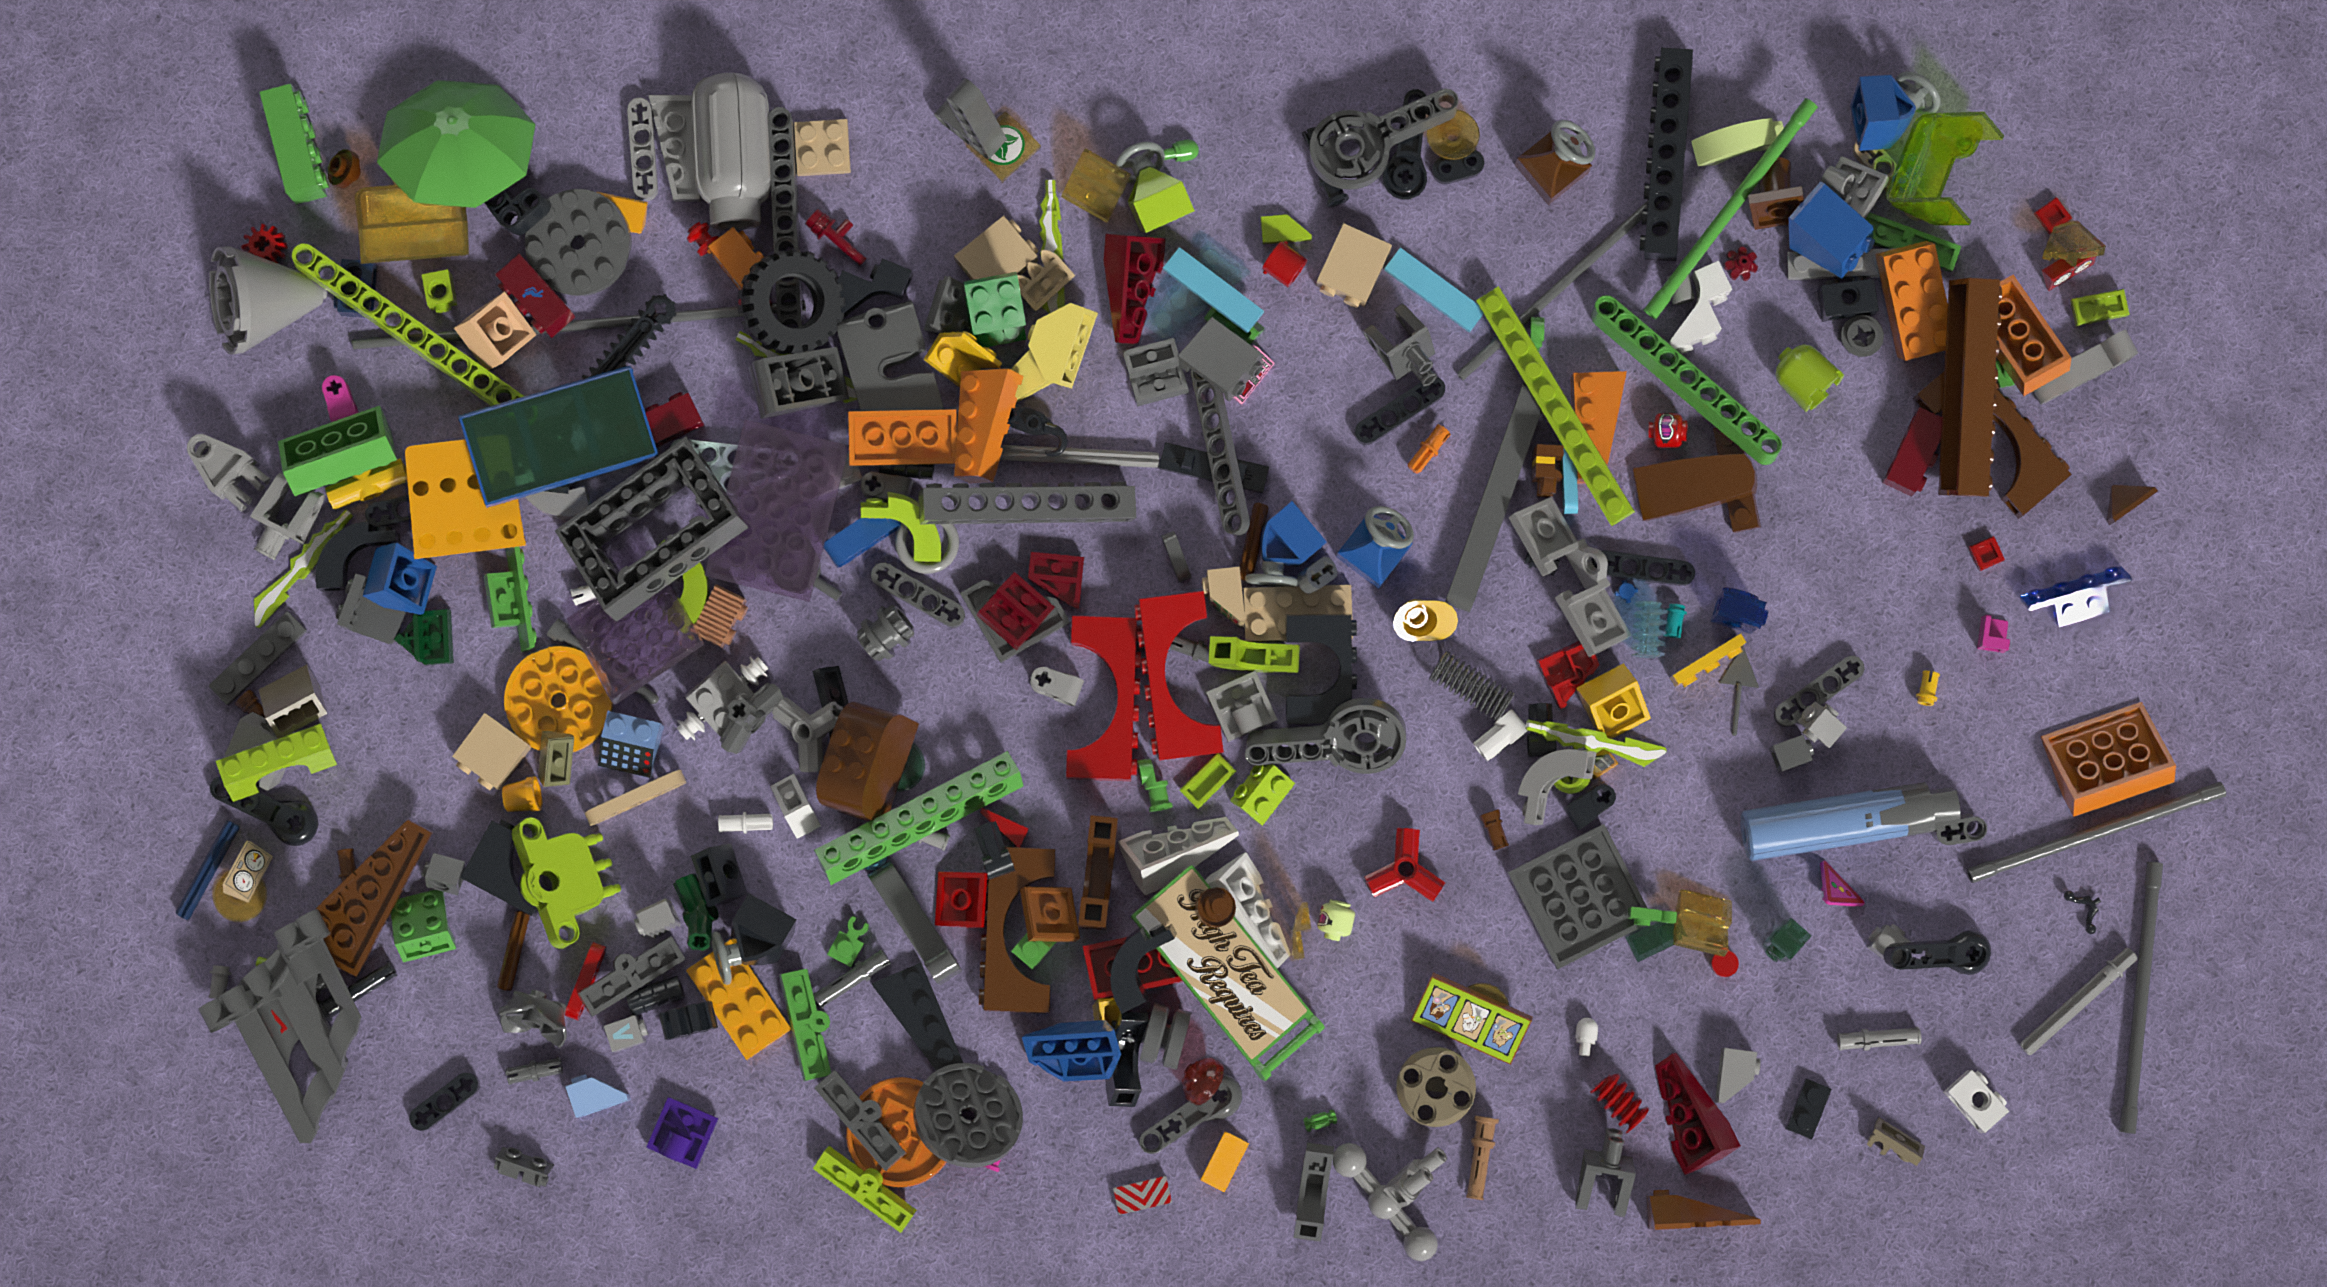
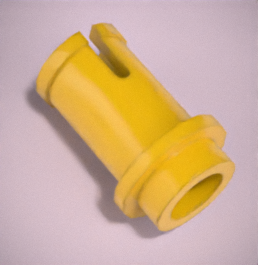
M1925 670L1922 672L1920 691L1916 694L1918 704L1933 706L1934 702L1937 701L1938 698L1935 695L1940 674L1933 671L1931 682H1929L1930 671Z

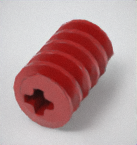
M1616 1073L1604 1078L1590 1093L1599 1091L1600 1094L1596 1100L1598 1102L1604 1099L1607 1100L1604 1109L1614 1108L1611 1117H1622L1618 1125L1619 1127L1626 1124L1629 1125L1625 1132L1626 1134L1646 1117L1649 1107L1645 1106L1639 1109L1642 1099L1631 1100L1635 1091L1629 1090L1624 1092L1628 1083L1626 1081L1617 1083L1621 1075Z

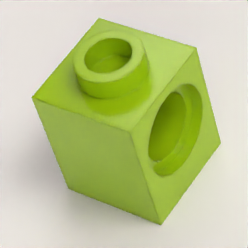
M448 269L421 274L427 306L431 310H435L436 313H443L452 310V306L458 305L453 277ZM439 287H445L446 294L442 298H435V290Z

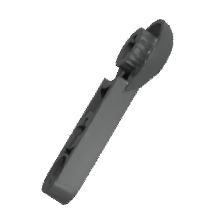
M1213 1073L1206 1076L1200 1082L1189 1102L1141 1135V1149L1148 1154H1155L1203 1121L1224 1119L1233 1115L1239 1109L1242 1102V1090L1239 1083L1232 1076L1225 1073ZM1218 1088L1219 1091L1225 1090L1227 1092V1096H1224V1098H1227L1224 1103H1221L1219 1100L1216 1102L1212 1100V1095H1215L1212 1093L1214 1089ZM1170 1119H1173L1175 1122L1180 1120L1182 1123L1179 1127L1180 1132L1176 1134L1172 1131L1166 1136L1170 1140L1165 1143L1162 1134L1156 1128L1161 1125L1162 1130H1165L1169 1127L1168 1121ZM1148 1134H1155L1159 1137V1146L1154 1150H1149L1144 1146V1138Z

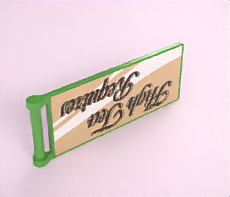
M1190 865L1134 912L1131 918L1139 928L1144 927L1147 935H1150L1149 930L1160 924H1164L1165 927L1170 924L1173 925L1177 932L1175 939L1156 949L1250 1063L1258 1077L1266 1081L1276 1067L1315 1033L1319 1034L1323 1031L1325 1027L1235 917L1227 925L1218 928L1207 927L1200 922L1195 911L1196 900L1203 891L1211 887L1194 866ZM1305 1018L1309 1024L1265 1064L1258 1060Z

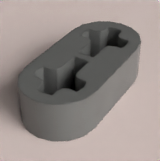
M1171 531L1161 535L1178 582L1180 583L1192 578L1175 532Z
M1329 557L1320 558L1299 572L1297 576L1299 587L1308 594L1317 591L1337 576V567Z

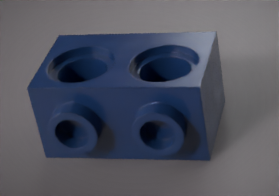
M341 259L342 268L349 273L361 270L362 276L359 280L376 291L378 266L374 261ZM346 284L343 286L342 292L346 295H352L357 287L353 284ZM334 296V308L337 309L341 316L364 317ZM367 300L364 308L373 311L375 300Z

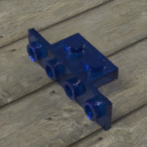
M2113 566L2097 574H2085L2073 581H2062L2049 588L2031 590L2028 594L2021 595L2020 600L2029 611L2052 604L2055 622L2061 627L2109 613L2110 608L2106 588L2130 582L2132 578L2122 566Z

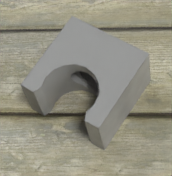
M252 712L240 719L224 758L278 738L267 720ZM286 768L279 769L262 777L259 781V787L268 791L278 785Z

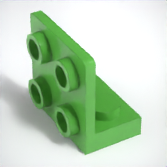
M431 890L397 900L391 912L394 944L403 962L456 949L455 939L448 926L444 892Z

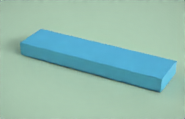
M1180 247L1163 267L1165 272L1246 333L1252 329L1264 313V310Z
M1402 248L1397 251L1384 269V271L1469 333L1484 315L1477 303Z

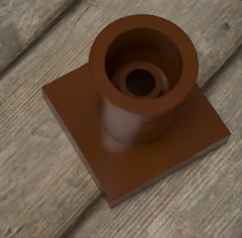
M1778 157L1759 182L1761 193L1748 195L1755 230L1789 225V217L1804 201L1802 186L1791 188V162L1788 159Z

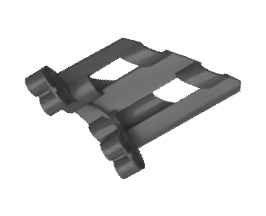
M318 909L306 913L296 919L295 922L275 931L273 934L278 942V949L265 962L251 970L239 982L238 986L198 1008L210 1033L216 1032L235 1022L299 1143L308 1144L312 1143L320 1128L319 1120L324 1108L330 1100L334 1099L348 1064L346 1052L352 1040L357 1036L361 1021V1015L323 940L331 932ZM319 973L340 1009V1013L335 1019L332 1028L316 1001V983ZM271 1010H273V1012L281 1019V1021L288 1028L283 1033H281L280 1031L282 1027L275 1020ZM298 1040L301 1041L317 1071V1074L309 1084L305 1096H303L288 1068L290 1054Z

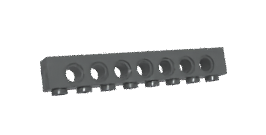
M1045 482L1033 483L1032 487H1022V483L1005 484L1006 487H995V483H982L976 488H969L967 483L953 484L952 488H942V484L933 483L926 484V488L918 492L920 525L1131 522L1137 518L1135 486H1127V482H1112L1111 486H1101L1100 482L1084 483V486H1074L1073 482L1058 483V487H1048V483ZM1103 495L1111 499V508H1107L1101 503ZM1023 496L1032 499V509L1024 507L1022 504ZM1049 496H1054L1059 500V508L1050 506L1048 502ZM1075 496L1084 498L1086 502L1085 508H1080L1076 505ZM943 497H948L953 501L954 508L952 510L946 509L943 506ZM970 497H975L980 501V509H973L969 505ZM996 497H1003L1006 500V509H1001L996 505Z

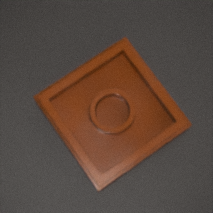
M1023 887L1020 889L1028 941L1076 942L1080 939L1072 887Z

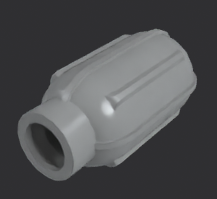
M720 73L703 78L696 84L691 99L694 176L697 190L701 197L709 203L710 226L719 230H730L732 227L736 230L756 228L761 225L760 204L767 199L771 191L768 127L769 105L767 94L755 79L742 73Z

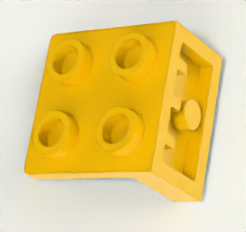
M966 331L940 333L923 359L959 388L961 371L1000 368L1002 364L996 358L997 355L994 351L987 347H981L976 343V337Z

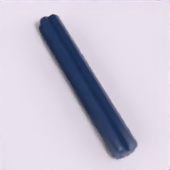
M229 820L225 821L179 904L176 915L185 920L191 918L238 833L239 825Z

